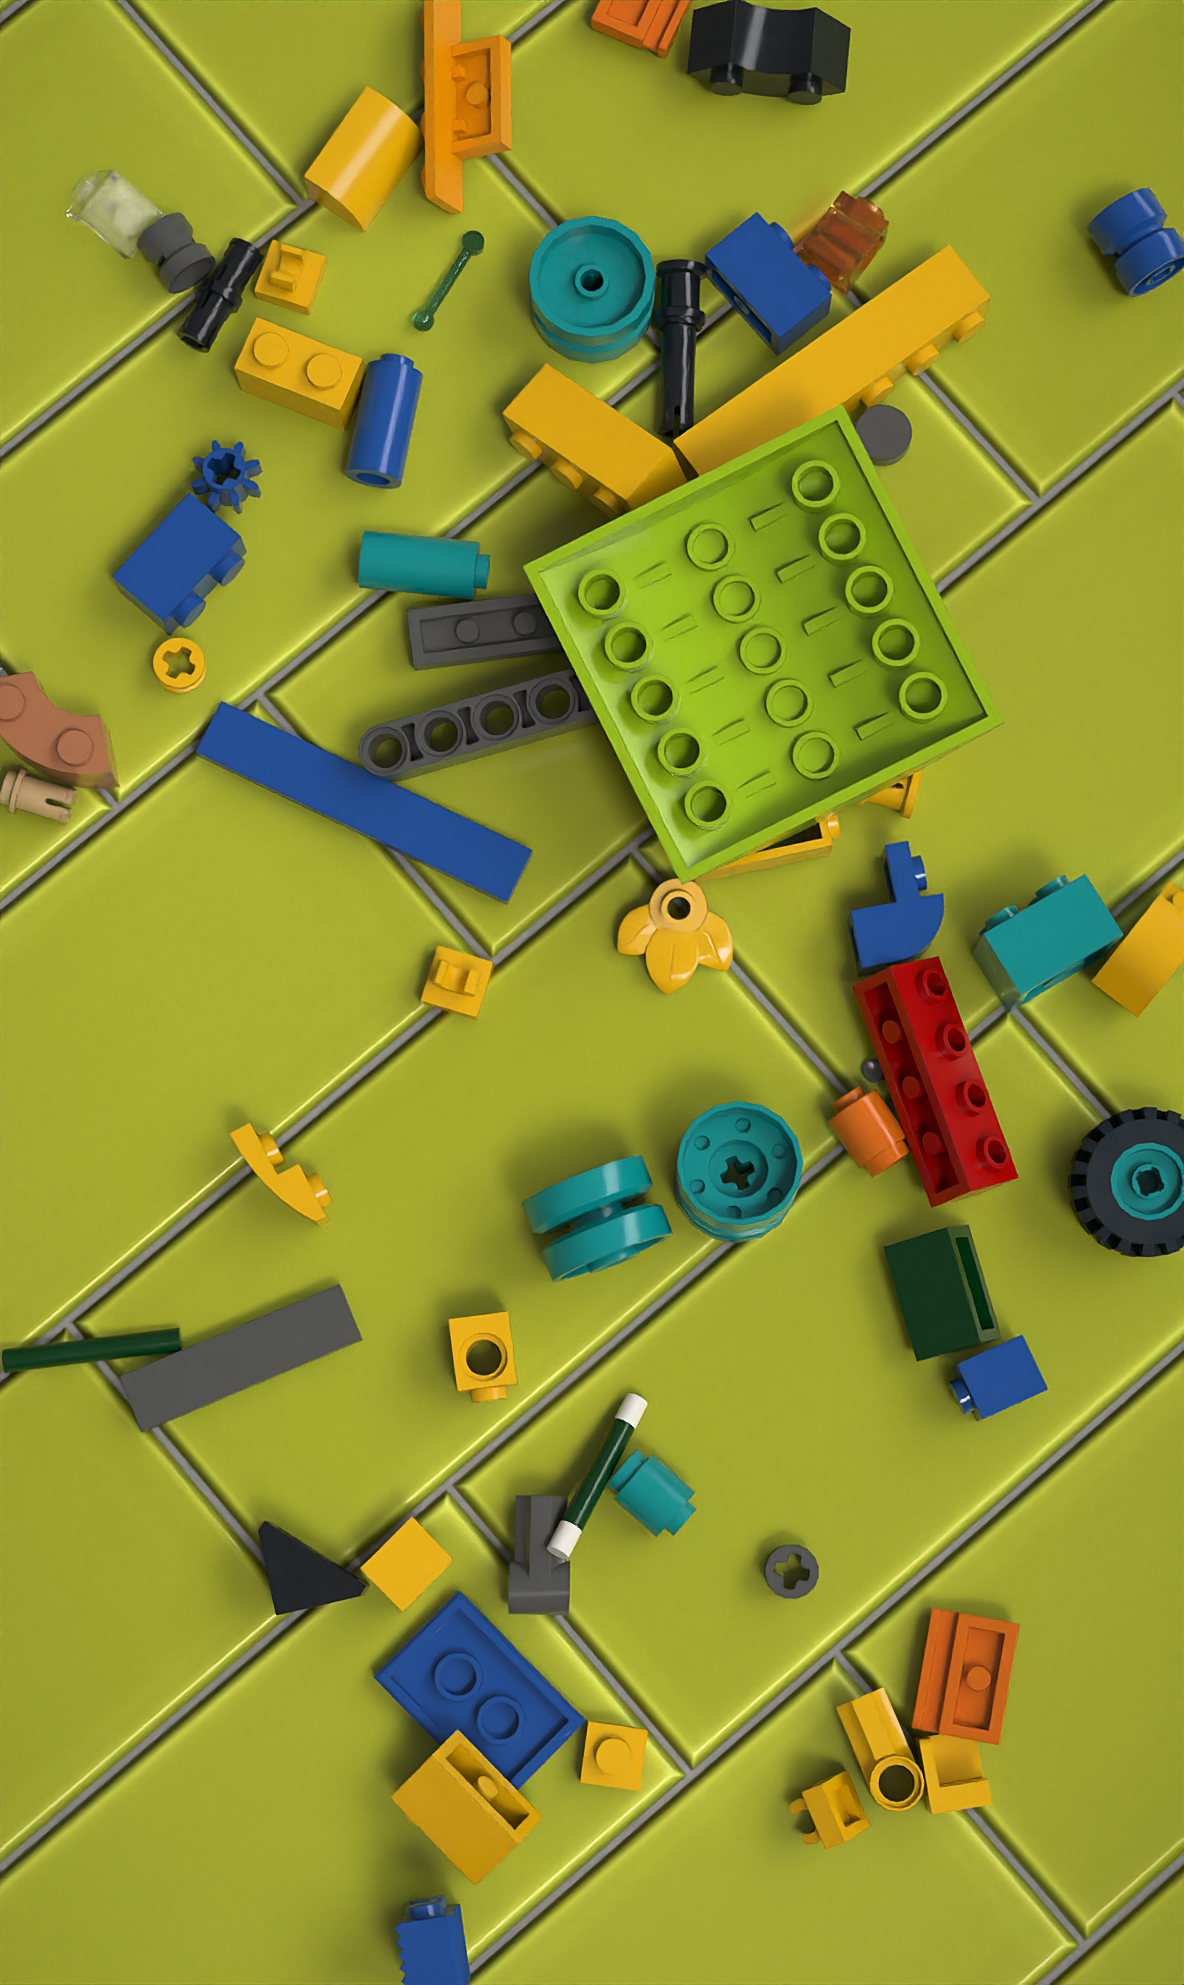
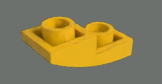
M251 1123L229 1133L253 1171L287 1206L320 1227L331 1222L324 1208L332 1204L333 1201L318 1172L307 1176L303 1168L297 1164L279 1174L276 1167L285 1163V1160L269 1131L259 1136Z

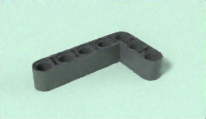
M570 668L376 725L369 729L361 738L358 747L359 758L363 766L373 775L389 782H401L601 722L574 668ZM561 690L567 692L570 696L568 711L557 719L544 717L541 707L543 699L553 691ZM498 707L511 708L514 713V722L509 731L502 735L489 734L486 721L492 710ZM443 723L455 724L458 729L456 744L447 751H434L431 745L433 731ZM386 740H399L402 745L401 759L390 768L379 767L376 761L378 747Z

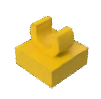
M272 239L254 289L256 299L310 315L328 265L326 256Z
M438 945L420 1000L421 1004L478 1020L494 969V962Z
M847 1770L828 1776L802 1791L803 1796L792 1802L789 1806L791 1814L798 1813L801 1810H809L816 1828L801 1836L804 1844L809 1845L822 1841L825 1850L843 1844L871 1827Z

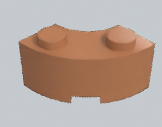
M33 671L0 677V736L14 754L35 770L62 784L88 789L120 787L110 731L101 716H77L57 708L47 698L44 688Z

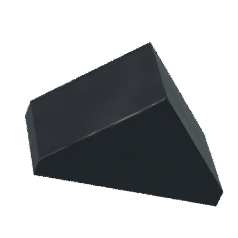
M264 1521L259 1528L258 1534L276 1615L364 1596L370 1587L369 1584L271 1521Z

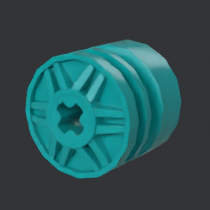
M736 1101L712 1107L694 1119L680 1142L674 1177V1188L679 1208L693 1227L712 1239L740 1243L762 1238L782 1223L794 1203L803 1167V1158L798 1138L782 1117L763 1105ZM734 1166L738 1174L749 1173L745 1189L739 1190L734 1182L723 1183L726 1179L728 1167Z

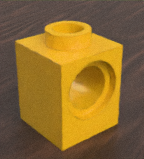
M508 1311L448 1319L457 1391L460 1394L471 1392L472 1403L508 1398L506 1388L519 1386ZM488 1342L500 1349L502 1355L501 1364L492 1374L484 1376L475 1374L468 1366L469 1352L475 1345Z

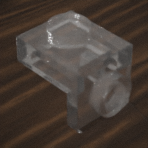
M115 169L99 171L96 175L92 171L87 173L71 191L69 197L75 202L66 212V215L74 222L83 221L124 259H131L139 250L137 242L143 232L153 223L165 217L161 210Z

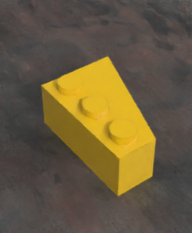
M548 363L542 367L502 412L513 433L509 441L519 453L532 462L539 459L550 468L552 473L571 490L578 491L611 520H615L687 483L672 448Z

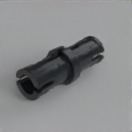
M232 238L223 258L211 277L204 278L198 287L200 295L196 300V304L177 331V336L181 337L180 340L199 352L209 353L224 322H226L231 313L238 312L243 303L241 295L251 276L264 259V255L260 254L258 248L243 239Z

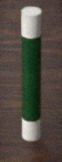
M633 1393L626 1394L547 1546V1550L553 1555L562 1559L569 1558L648 1405L642 1397Z

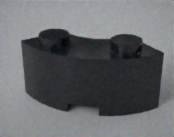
M727 0L693 10L687 74L708 83L709 90L718 95L734 96L746 93L769 97H784L796 104L814 105L821 102L822 96L845 92L851 28L817 7L801 10H777L752 5L743 0Z

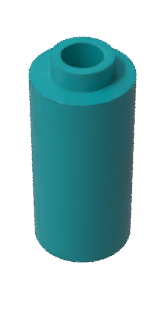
M365 530L362 537L359 559V588L474 599L476 588L487 589L490 555L480 554V542Z

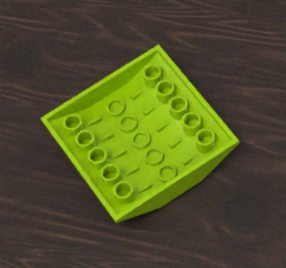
M843 404L523 566L682 885L785 840L897 784L1004 724V720Z

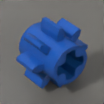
M216 440L212 441L213 451L205 459L201 457H194L193 459L196 470L203 474L204 477L194 480L191 485L195 495H204L210 492L208 505L213 513H216L221 505L233 506L236 513L240 514L242 513L241 503L248 496L257 498L261 496L259 486L250 480L251 477L258 476L263 472L259 460L244 462L246 451L243 443L240 441L234 446L233 450L221 448ZM231 470L236 471L237 480L227 478L222 485L218 484L217 475L227 477Z

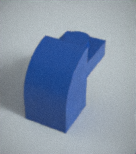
M908 841L885 845L881 855L890 903L851 910L849 913L847 924L858 977L876 974L890 966L916 961L930 947L941 925L944 913L943 893L920 897L919 891L927 889L924 864L920 855L911 857Z

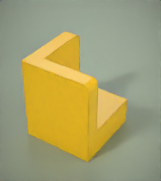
M411 1517L360 1569L404 1612L417 1601L422 1592L452 1563V1557L423 1528V1525L415 1517Z
M944 1734L914 1738L919 1768L923 1773L925 1783L923 1791L926 1809L929 1813L938 1814L992 1805L989 1783L982 1773L977 1741Z

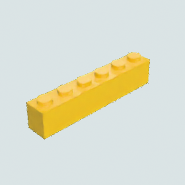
M950 244L673 440V452L683 473L691 481L843 404L847 414H850L862 404H865L867 408L874 407L894 390L893 382L908 371L915 376L929 368L940 357L938 350L950 341L956 339L958 343H962L975 335L986 323L984 317L990 302V295Z

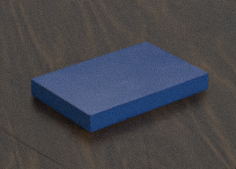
M458 1591L374 1676L382 1687L440 1746L458 1729L517 1791L586 1721L461 1591Z

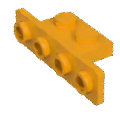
M424 0V5L420 10V22L424 31V59L421 61L420 73L425 87V112L421 116V130L425 139V166H423L421 171V182L428 200L448 213L456 214L463 212V160L512 150L511 42L501 35L462 43L460 0Z

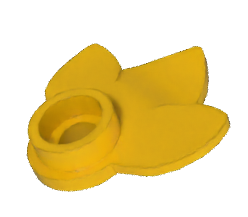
M678 877L670 878L660 883L653 891L650 902L629 911L621 922L618 931V952L626 955L645 954L650 977L665 994L673 993L682 987L695 972L698 963L715 970L727 971L733 957L732 936L727 923L721 917L708 910L706 896L698 884L690 881L682 885ZM674 897H683L689 902L690 909L684 917L675 918L668 913L667 905Z

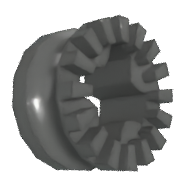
M784 1545L776 1548L768 1556L764 1566V1577L768 1586L775 1594L784 1598L797 1599L807 1595L815 1587L819 1578V1566L816 1558L808 1549L799 1545ZM790 1554H796L800 1556V1566L809 1570L808 1578L806 1581H796L793 1589H786L783 1587V1577L774 1574V1568L777 1562L785 1563L788 1561Z

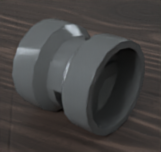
M178 212L162 217L143 232L137 242V247L147 262L156 263L160 267L159 278L169 293L173 294L184 292L198 284L211 272L215 265L213 255L204 244L195 243L192 237V226L185 216Z

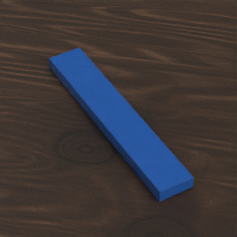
M221 701L196 750L198 757L508 905L533 855V850L392 782L379 778L367 770Z

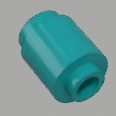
M638 1449L635 1450L607 1483V1486L617 1494L613 1500L655 1537L664 1528L674 1536L697 1509L688 1501L695 1491L656 1456L652 1454L648 1458Z

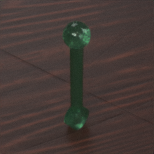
M469 231L463 235L461 253L426 307L418 310L412 318V323L418 331L426 332L433 327L435 323L433 315L471 256H477L483 251L484 237L480 232Z

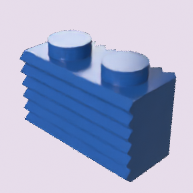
M445 1895L410 1900L409 1906H406V1913L394 1930L400 1935L396 1944L402 1948L398 1954V1957L403 1960L399 1969L405 1973L401 1982L405 1985H468L470 1971L460 1904L446 1905Z

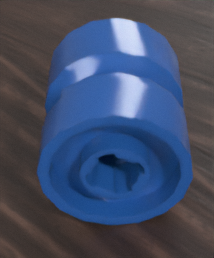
M1149 187L1133 191L1109 205L1091 221L1087 229L1103 256L1106 258L1117 257L1114 264L1116 268L1115 275L1130 297H1137L1150 292L1174 277L1184 268V241L1175 228H1163L1168 215Z

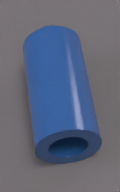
M382 354L380 360L371 361L367 364L345 475L357 483L383 489H394L401 486L423 374L413 368L414 362L405 356Z

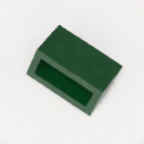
M969 1225L942 1228L884 1247L917 1362L1002 1339Z

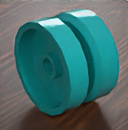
M587 216L567 220L545 235L533 253L528 280L534 325L546 344L569 360L591 364L617 359L636 347L650 327L655 304V272L651 253L638 234L617 220Z
M642 1155L631 1156L591 1169L548 1187L522 1202L533 1233L547 1235L569 1228L572 1230L547 1244L542 1251L544 1262L553 1283L571 1279L588 1272L592 1274L611 1268L638 1256L641 1251L673 1235L662 1205L648 1203L626 1210L623 1209L624 1206L645 1196L653 1186Z

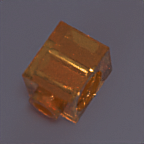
M842 190L804 241L801 261L806 266L809 263L816 265L833 287L847 295L884 245L889 221L884 219L882 210L872 201L861 196L855 199Z

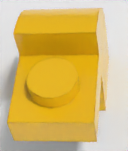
M1169 881L1091 981L1137 1018L1184 961V891L1172 881Z

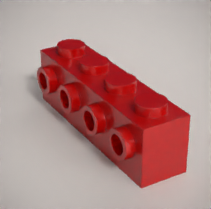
M939 956L890 966L852 985L931 1208L980 1195L1018 1179L1010 1150L1005 1141Z

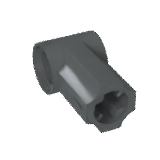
M516 1495L514 1559H510L509 1614L569 1615L570 1561L559 1558L547 1550V1546L567 1509V1497Z

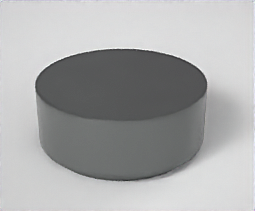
M878 405L869 408L860 416L855 427L873 465H892L900 461L910 447L912 439L911 423L901 410L893 406Z

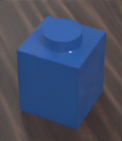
M1023 1335L955 1365L952 1369L956 1379L949 1382L951 1392L961 1412L965 1415L972 1411L977 1422L1048 1390Z

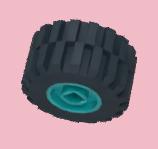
M1142 1107L1117 1113L1090 1130L1082 1139L1083 1142L1079 1149L1074 1152L1071 1164H1073L1071 1175H1068V1188H1071L1073 1198L1070 1204L1073 1212L1078 1213L1083 1223L1080 1224L1088 1235L1092 1234L1099 1240V1244L1108 1250L1113 1249L1121 1252V1255L1130 1257H1155L1180 1251L1184 1247V1120L1181 1119L1182 1114L1172 1110L1160 1111L1157 1110V1107Z

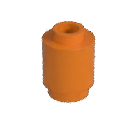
M859 1086L831 1105L836 1115L828 1121V1124L859 1169L865 1167L872 1178L911 1153L910 1148L904 1141L906 1136L902 1126L877 1089L865 1094Z

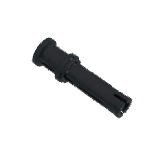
M683 259L663 261L656 266V276L661 279L662 286L661 307L654 313V322L657 325V329L663 332L658 434L667 438H673L674 415H679V436L694 426L696 333L702 330L706 316L700 310L701 280L707 277V267L700 262Z

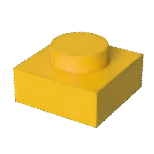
M588 1720L580 1783L640 1791L648 1729Z

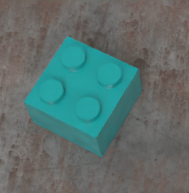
M1086 874L1072 882L1068 880L1066 875H1062L1036 891L1035 895L1037 897L1028 903L1030 907L1019 912L1014 904L984 922L986 927L978 933L981 938L972 955L1008 1013L1106 956L1123 936V933Z

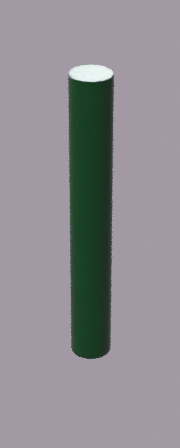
M180 1328L3 1349V1368L5 1373L179 1352L183 1350L182 1334Z

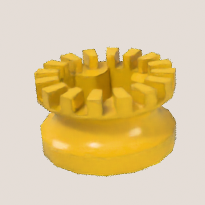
M182 637L171 638L163 642L155 652L153 658L155 676L160 685L169 692L177 694L188 693L197 688L203 681L206 673L204 655L200 647L192 640ZM183 652L190 654L189 663L194 669L192 674L189 675L181 672L176 679L169 677L170 667L165 660L169 656L178 659Z

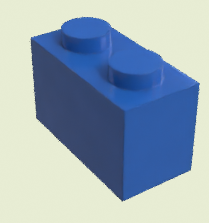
M756 212L705 254L704 265L707 267L706 278L778 357L829 314L832 294L829 291L832 288L827 277L816 265L809 263L806 266L792 251L794 244L787 232L776 222L768 224Z
M189 492L113 574L112 578L121 594L167 634L171 635L179 626L187 628L200 616L206 606L204 598L218 583L225 586L238 575L245 563L242 557L247 551L241 536Z

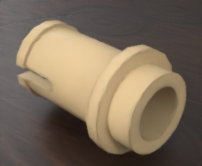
M24 768L19 773L8 771L0 793V804L9 806V813L15 814L19 809L59 821L63 825L68 824L73 810L52 804L50 799L70 805L75 804L77 789H69L28 776L29 771Z

